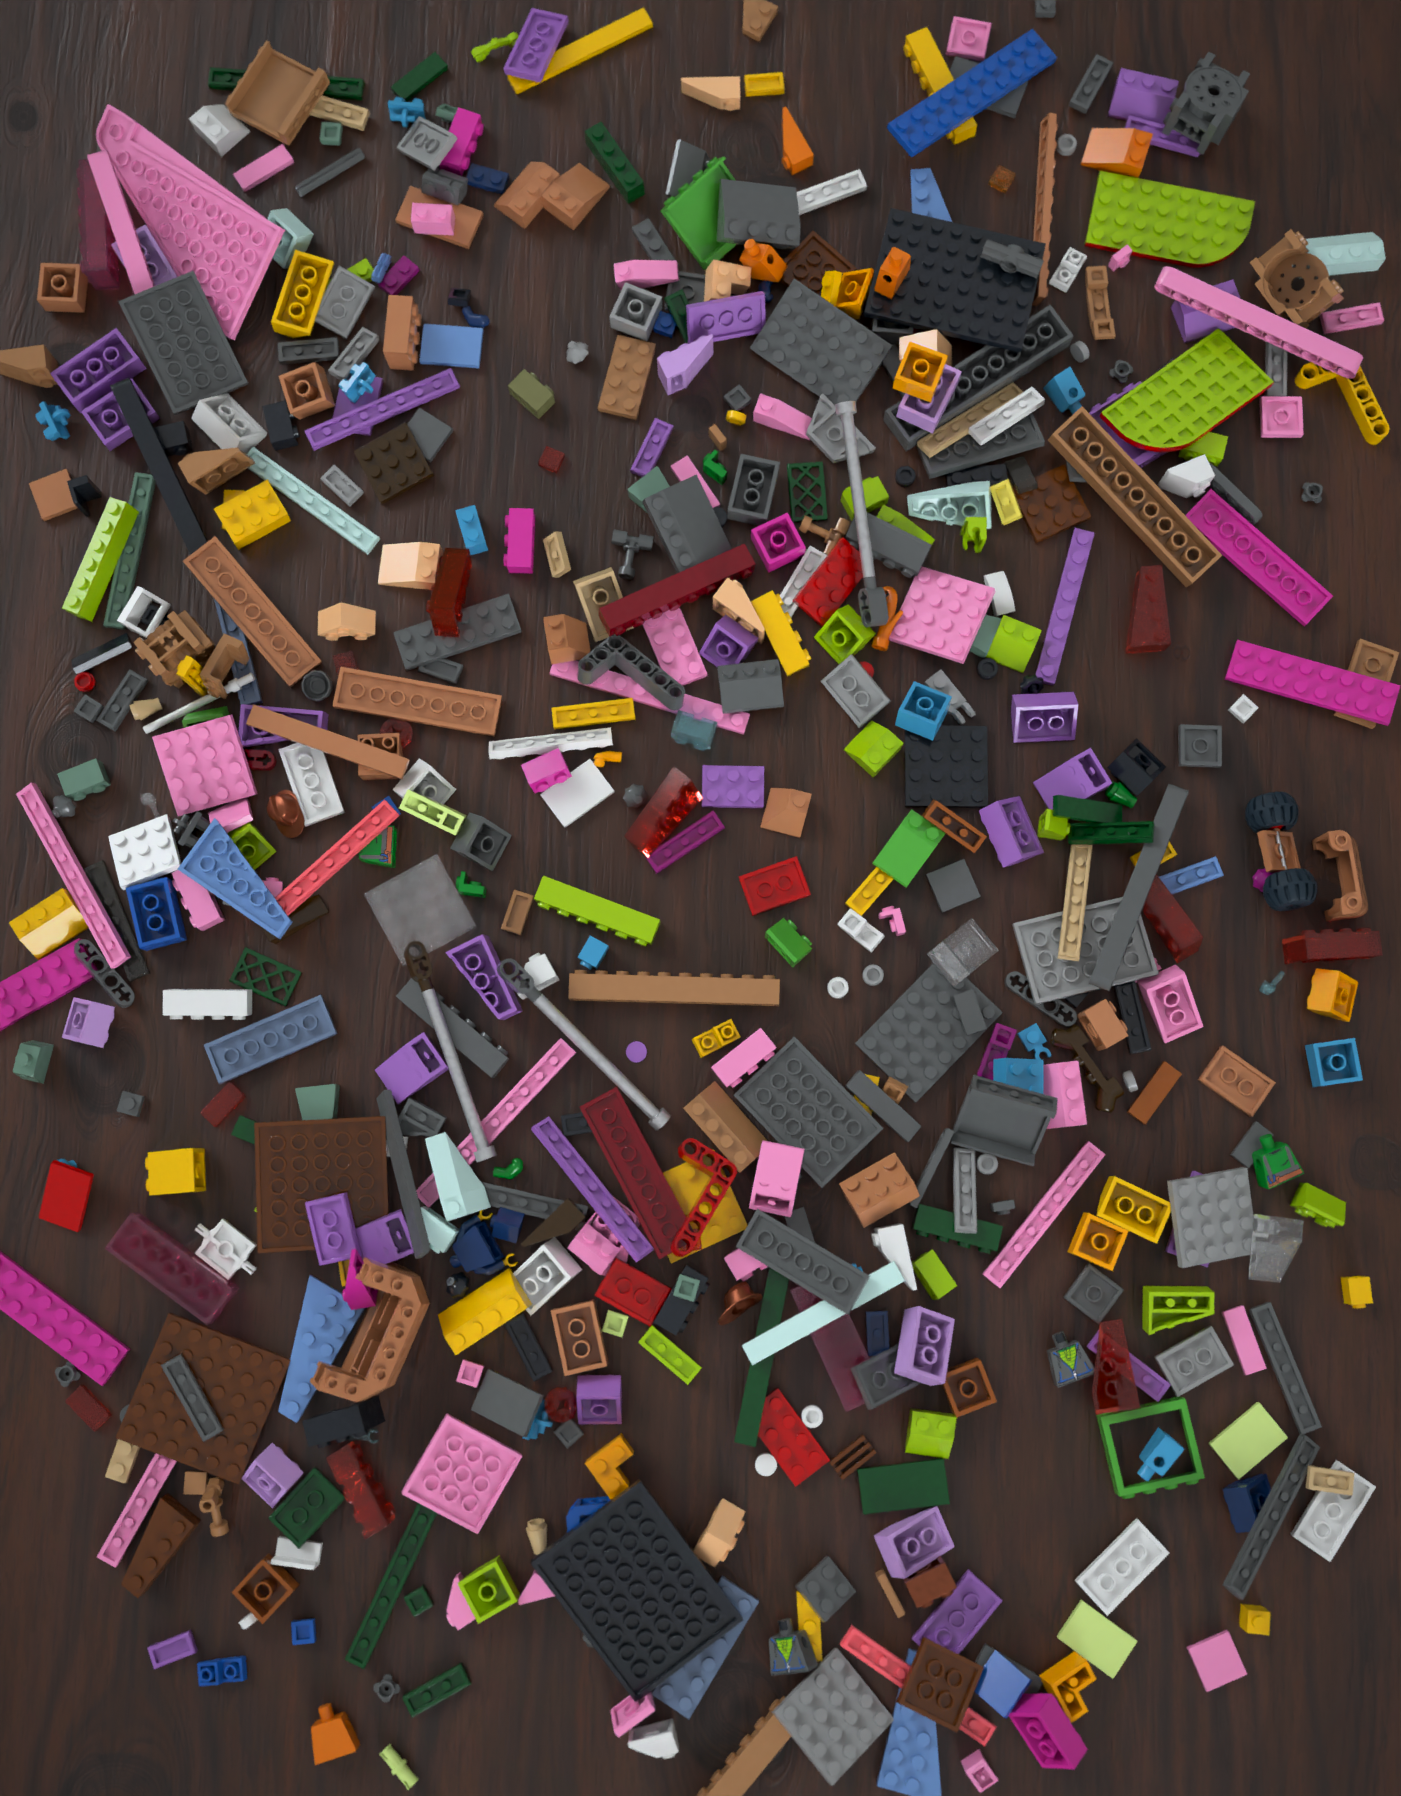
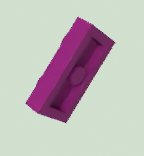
M403 255L385 274L382 282L378 283V286L388 295H397L419 272V267Z

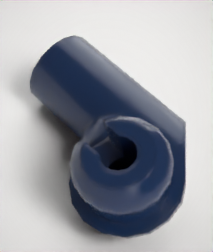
M763 280L758 286V292L763 291L765 294V303H769L773 299V295L770 293V287L774 283L772 281Z
M470 306L462 309V313L471 327L484 328L489 325L490 320L488 316L474 314Z

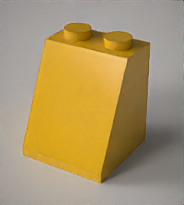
M204 1148L148 1152V1157L145 1159V1167L148 1170L149 1176L146 1180V1189L149 1191V1195L206 1191Z

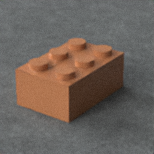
M388 296L383 353L390 369L414 371V363L418 361V352L415 350L416 345H419L420 335L417 330L418 326H421L422 319L421 314H418V304H415L413 296Z
M895 1152L839 1183L846 1200L864 1228L920 1196L914 1181Z
M595 1299L552 1309L551 1314L564 1376L608 1366L609 1363Z

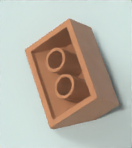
M530 162L497 200L494 207L525 229L543 208L541 195L554 180L560 177V174L545 162Z

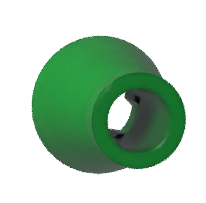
M1113 781L1105 792L1108 800L1127 806L1130 809L1137 802V798L1120 782L1116 783Z

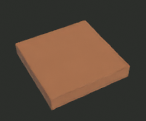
M67 469L29 483L41 518L44 521L77 509L68 487L67 481L72 480Z

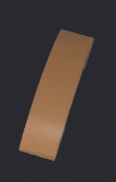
M1106 266L1086 267L1087 308L1091 331L1095 340L1115 339L1114 322L1110 316L1107 293L1108 276Z

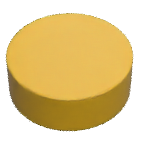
M729 410L727 411L726 420L732 424L743 425L747 416L744 413Z

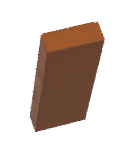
M1163 1061L1127 1110V1113L1145 1125L1182 1073L1166 1061Z

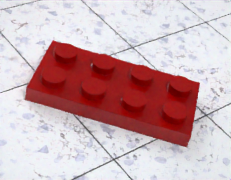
M844 537L840 538L792 600L821 627L838 610L862 579L860 552Z
M779 1388L768 1394L765 1399L758 1436L796 1487L829 1462L830 1459Z

